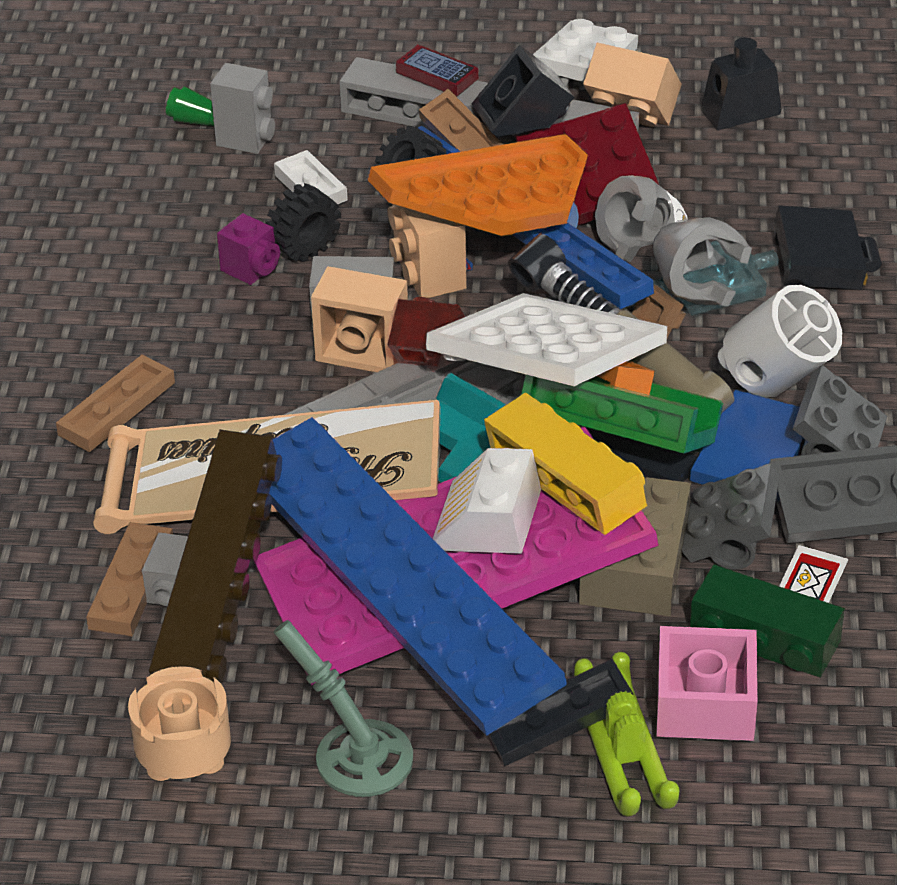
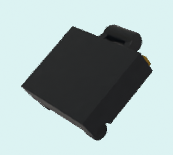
M778 205L774 221V239L779 244L785 269L783 277L785 287L788 285H800L802 281L804 286L862 290L863 285H866L868 279L867 271L874 272L881 267L882 261L876 240L871 237H860L858 235L852 211Z

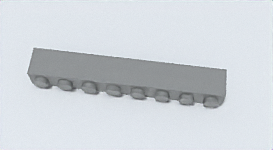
M359 57L354 59L340 80L341 112L414 127L423 126L431 130L420 119L419 109L439 96L443 91L396 73L395 64ZM475 81L457 98L487 127L471 103L488 83ZM573 99L566 114L556 119L552 125L611 107ZM630 111V114L638 131L639 112ZM530 131L499 136L497 138L503 145L516 143L517 135Z

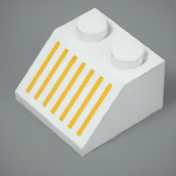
M488 448L452 481L433 536V540L444 551L522 554L541 493L533 450Z

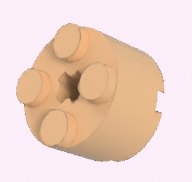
M171 667L159 670L146 678L147 684L138 692H136L135 688L130 695L128 703L135 754L142 766L146 768L148 775L154 780L164 781L169 778L185 779L201 774H213L219 771L224 765V757L231 743L227 698L222 684L215 678L213 682L203 677L201 670L193 667Z

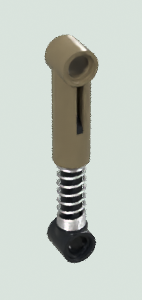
M540 233L508 260V266L513 276L522 286L530 291L544 289L552 297H559L558 300L560 302L638 319L628 310L612 309L610 301L604 302L602 300V294H594V287L587 288L586 281L578 280V274L572 275V270L566 266L564 253L557 243L545 234ZM669 343L660 345L629 360L654 370L652 381L654 383L721 400L723 402L721 414L735 401L733 392L720 376L711 371H701Z

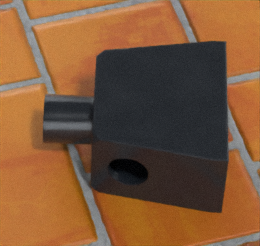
M743 37L737 39L734 42V54L715 58L711 62L701 111L717 131L781 115L782 109L777 68L764 51L757 48V42L752 38Z

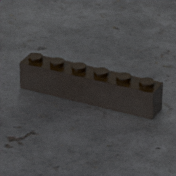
M219 429L149 667L150 675L171 667H193L201 670L203 677L213 682L215 678L221 684L223 683L227 667V660L224 656L227 642H234L238 629V616L235 613L239 601H245L248 595L250 580L247 570L250 560L256 561L258 558L261 544L260 534L258 533L261 521H267L269 518L272 503L269 491L272 482L279 481L282 471V456L276 454L272 436Z

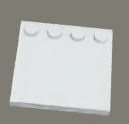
M523 293L428 332L426 350L442 353L443 357L450 361L470 360L576 386L667 343V326Z

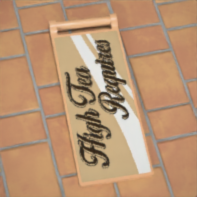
M438 400L149 429H133L124 425L114 426L108 434L107 442L110 454L101 507L95 512L94 527L101 533L112 534L122 527L128 526L129 522L153 524L193 520L219 429L272 436L275 439L311 417L394 500L436 496L438 494L440 403ZM139 445L129 510H120L118 508L127 453L133 447ZM271 504L270 512H278Z

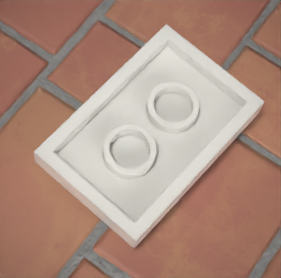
M575 19L565 25L533 55L550 67L557 76L584 82L597 42L635 51L638 44V35L627 33V30L622 27L611 26L603 28L594 26L591 21L586 19Z

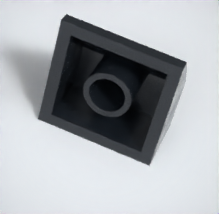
M519 45L471 104L489 130L499 137L551 127L556 119L566 114L570 107V102L575 97L550 67Z

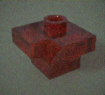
M415 297L413 300L398 299L387 345L398 363L438 367L441 353L426 350L427 333L462 319L465 315L459 304L437 303L426 297Z

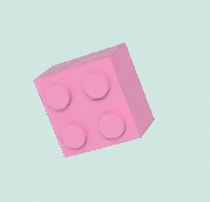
M660 626L656 737L754 741L757 713L756 630Z

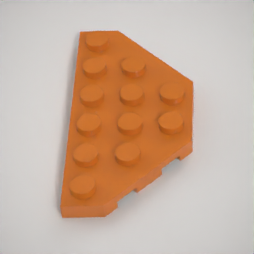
M563 134L373 166L370 168L368 181L391 204L496 235H513L519 232L545 229L550 226L567 223L588 154L571 138Z

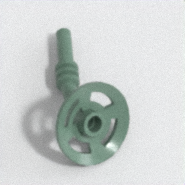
M289 620L281 623L274 630V634L308 673L306 680L310 684L315 682L313 685L315 691H322L320 697L323 700H330L343 721V724L328 732L318 746L316 764L321 778L334 790L355 797L377 796L399 786L407 778L413 766V748L408 737L392 724L380 720L364 719L344 688L346 681L343 677L337 678L339 673L336 669L330 670L332 664L329 660L323 662ZM349 731L350 734L343 739L340 748L329 750L332 743L340 735ZM382 731H385L386 733L390 734L393 738L390 739L389 736ZM388 754L400 755L397 764L389 772L381 776L377 768L387 760ZM339 764L345 771L354 775H361L362 779L347 777L339 773L334 767Z

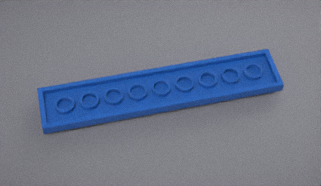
M313 417L273 439L276 454L282 456V471L279 481L272 482L269 491L272 499L271 504L486 736L567 685L564 671Z

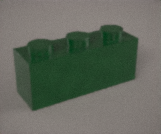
M713 565L692 599L690 627L756 630L757 656L821 678L841 641L845 608Z

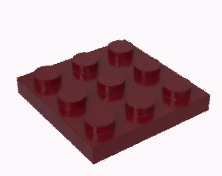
M626 103L551 125L549 128L538 129L516 136V141L521 142L566 134L588 154L574 199L579 214L578 225L596 220L595 213L600 195L608 183L620 176L634 175L647 177L659 185Z

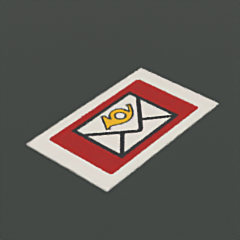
M799 545L779 586L829 603L849 559Z

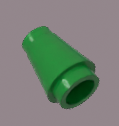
M183 86L182 89L174 87L171 90L166 104V116L173 117L174 122L214 126L211 99L186 86Z

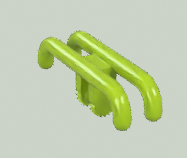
M617 652L612 656V659L634 695L631 692L620 691V693L610 696L611 698L606 703V721L603 719L588 727L617 810L623 816L631 817L639 811L641 804L640 793L638 790L629 787L621 764L640 761L655 802L663 809L673 808L679 799V786L676 782L670 781L666 777L633 689L630 674V658L624 652ZM583 658L578 660L574 666V677L592 669L591 661Z

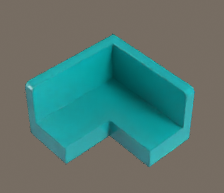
M448 373L444 378L435 399L439 401L441 408L440 444L451 450L439 467L438 481L441 483L457 477L484 451L491 448L484 419L506 405L452 373Z

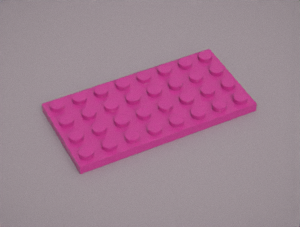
M581 427L582 431L592 438L586 427ZM456 477L439 483L436 496L396 500L432 539L452 481ZM541 489L522 554L445 552L502 609L644 552L659 544L656 531L642 510L604 535ZM303 538L258 555L257 560L254 561L256 570L281 623L289 620L323 662L329 660L332 664L330 670L336 669L341 674L404 648Z

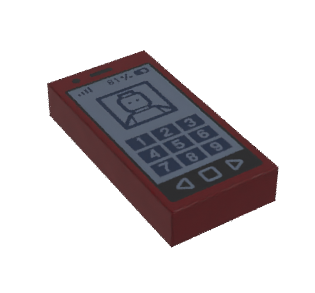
M419 44L396 61V73L443 92L449 89L456 97L479 79L478 67Z

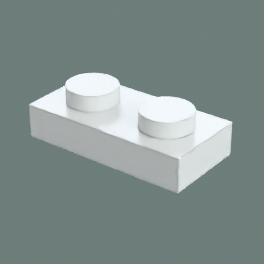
M308 150L274 163L275 176L292 192H294V185L300 184L304 186V183L318 188L337 204L348 200L347 188Z

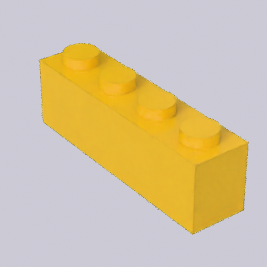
M525 392L484 419L491 448L532 449L541 489L602 534L606 535L647 507L643 487L645 485V478L640 469L634 463H627L615 455L605 443H598L586 435L576 423H569L563 419L547 403H540Z

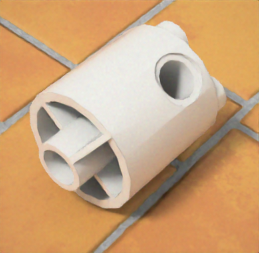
M788 285L728 329L723 339V347L718 352L719 362L725 369L730 371L737 383L745 388L748 393L764 398L777 397L837 355L842 345V328L837 313L830 303L818 292L803 285Z

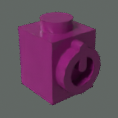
M242 213L217 232L220 271L252 285L262 276L270 274L278 264L280 247L275 243L274 227Z

